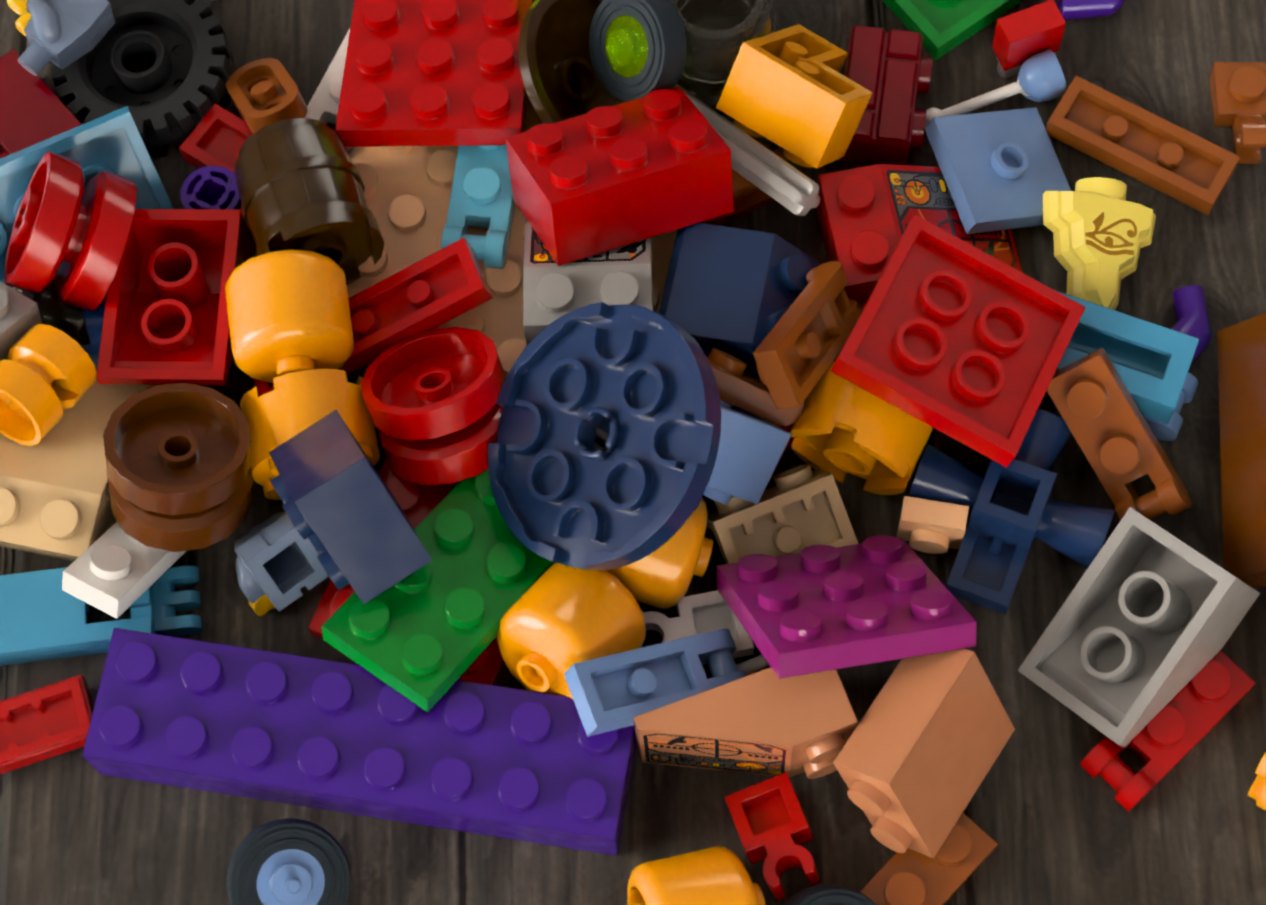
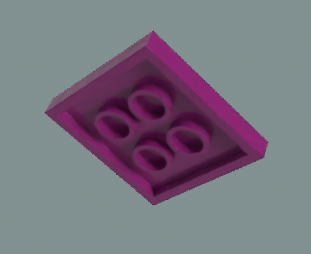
M877 535L865 539L862 544L842 547L811 545L805 547L801 553L776 557L765 554H751L740 558L737 563L716 566L717 590L779 679L976 647V620L902 538Z

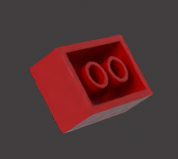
M680 86L672 89L654 90L645 97L614 106L596 107L587 112V114L553 124H538L531 127L528 131L505 137L513 200L558 266L734 212L731 149Z

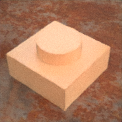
M904 496L896 538L910 541L909 546L925 553L942 554L946 553L948 548L959 550L966 531L969 506Z

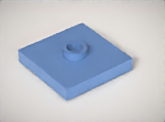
M1037 107L933 117L925 128L966 234L1043 225V193L1045 191H1071Z

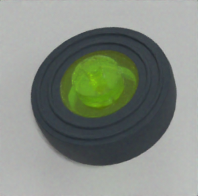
M603 0L594 14L589 33V51L596 76L611 95L624 101L645 97L654 90L672 89L676 86L686 62L687 40L682 19L670 0Z

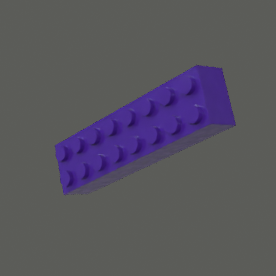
M114 628L82 757L101 775L618 856L637 742L634 725L587 737L573 699L567 696L457 680L427 713L360 665Z

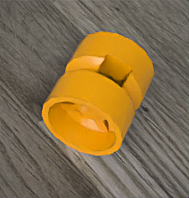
M37 324L32 326L9 350L8 360L0 361V433L21 445L34 446L39 444L61 420L63 410L72 408L95 384L97 373L94 363L78 342L65 332L51 325Z

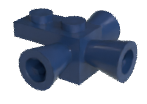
M1038 408L1015 458L1007 468L991 459L985 477L928 443L912 483L909 496L969 506L968 514H971L967 530L945 586L953 596L1006 615L1034 537L1087 569L1101 550L1115 510L1048 500L1057 476L1056 473L1048 470L1072 434L1065 421L1057 415Z

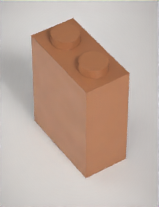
M963 648L902 658L833 764L849 788L847 792L848 797L863 810L872 825L870 831L876 840L898 853H905L909 848L934 858L1015 728L975 652Z

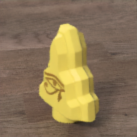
M1092 177L1078 180L1075 184V191H1045L1043 193V225L1053 232L1054 257L1067 271L1066 294L1115 310L1119 304L1121 279L1136 271L1140 248L1149 246L1152 243L1156 219L1153 209L1139 203L1126 201L1127 184L1111 178Z

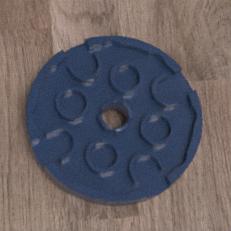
M599 302L577 308L549 324L527 345L509 371L499 392L496 404L502 406L503 410L498 426L496 443L488 442L487 454L491 489L496 505L509 529L521 543L539 556L556 563L583 570L599 571L626 566L646 557L666 543L698 507L709 483L719 449L721 434L720 396L713 370L704 351L696 340L672 319L636 304L633 306L607 305ZM606 419H611L612 421L609 423L610 433L605 443L608 450L595 451L596 428Z

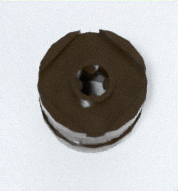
M294 118L281 120L265 126L246 140L239 150V156L235 164V177L241 199L240 211L257 245L255 257L272 251L289 249L313 251L330 257L344 270L346 286L361 277L358 266L366 262L370 256H372L374 265L382 257L385 242L372 211L368 209L364 196L365 186L356 166L352 163L341 137L334 130L315 119Z

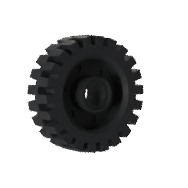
M107 0L111 4L115 24L96 47L63 70L55 64L50 66L52 80L58 97L81 124L128 106L144 144L151 152L153 158L167 156L165 145L174 143L177 151L180 152L179 147L214 104L223 108L222 103L230 104L232 98L226 88V82L235 72L224 30L218 18L212 13L209 5L204 0ZM153 65L144 72L135 73L141 67Z

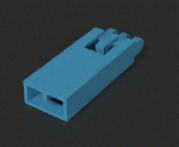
M1059 292L1086 308L1056 371L1103 347L1142 415L1169 424L1176 409L1199 339Z
M196 566L170 567L129 607L131 618L87 623V613L90 612L89 605L62 590L63 571L67 567L0 575V666L108 653L114 628L172 637L197 634L203 630L201 616H176V612L194 610L201 607L199 591H175L174 589L175 587L191 586L200 582L199 568Z

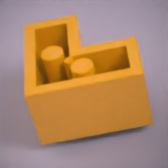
M797 24L742 43L716 108L732 117L734 125L748 135L759 138L765 137L783 148L785 157L793 163L807 168L818 169L845 156L873 92L840 73L848 52Z

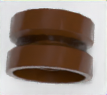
M189 383L164 384L153 386L130 396L111 414L103 433L112 515L127 535L147 547L172 552L198 550L228 538L246 520L253 501L251 438L248 419L232 399L209 387Z

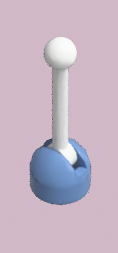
M1050 49L1035 54L1022 64L1016 82L943 110L935 107L927 109L925 128L933 117L966 114L1018 93L1034 102L1051 101L1063 96L1067 86L1057 57Z

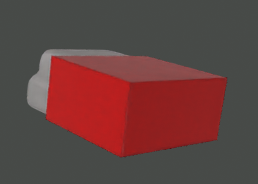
M1048 0L997 19L992 49L997 56V71L1002 78L1006 79L1018 75L1022 64L1035 54L1050 49L1056 55V52L1059 51L1066 22L1054 0Z

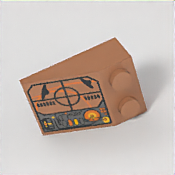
M770 667L633 717L637 749L642 763L777 776L787 772L789 778L805 772L808 779H816L837 771L833 762L858 724L836 669L779 679Z

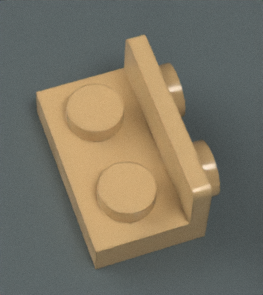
M810 464L799 465L775 475L773 478L776 486L764 490L758 504L732 496L728 505L714 501L717 510L709 512L707 516L706 527L713 531L725 564L737 563L740 558L751 554H765L776 557L801 553L805 547L811 545L842 547L858 544L833 474L821 469L812 471Z

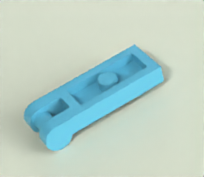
M527 116L525 121V131L527 127ZM506 145L458 146L447 221L441 239V249L465 238L474 249L477 259L484 260L485 267L502 269L506 265L515 207ZM468 226L489 228L486 236L467 234Z

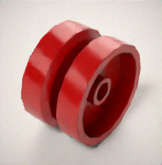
M52 152L44 154L33 173L14 221L5 258L4 284L36 294L49 286L56 276L55 286L60 302L87 311L96 310L114 279L126 246L136 206L137 187L135 181L102 171L93 177L84 189L85 179L80 162Z
M461 327L431 329L407 337L386 349L366 369L360 385L364 401L374 426L378 428L381 445L390 469L404 481L426 486L452 484L479 475L488 469V442L496 443L498 426L503 407L496 403L501 387L506 379L492 339L478 330Z

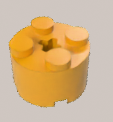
M834 361L804 400L803 413L798 421L792 425L789 432L792 434L791 437H794L791 444L792 450L800 459L810 464L815 470L821 469L832 473L834 479L838 482L843 483L848 472L866 479L862 488L863 491L879 495H898L903 493L915 471L933 427L830 371L835 363Z
M302 370L273 378L275 390L259 397L256 386L244 394L240 401L241 411L248 419L251 438L252 477L256 483L263 486L265 498L281 500L270 482L272 478L279 475V472L269 452L335 410L338 411L373 466L378 463L380 459L375 426L360 385L363 380L361 376H358L357 383L354 384L348 382L347 374L344 370Z

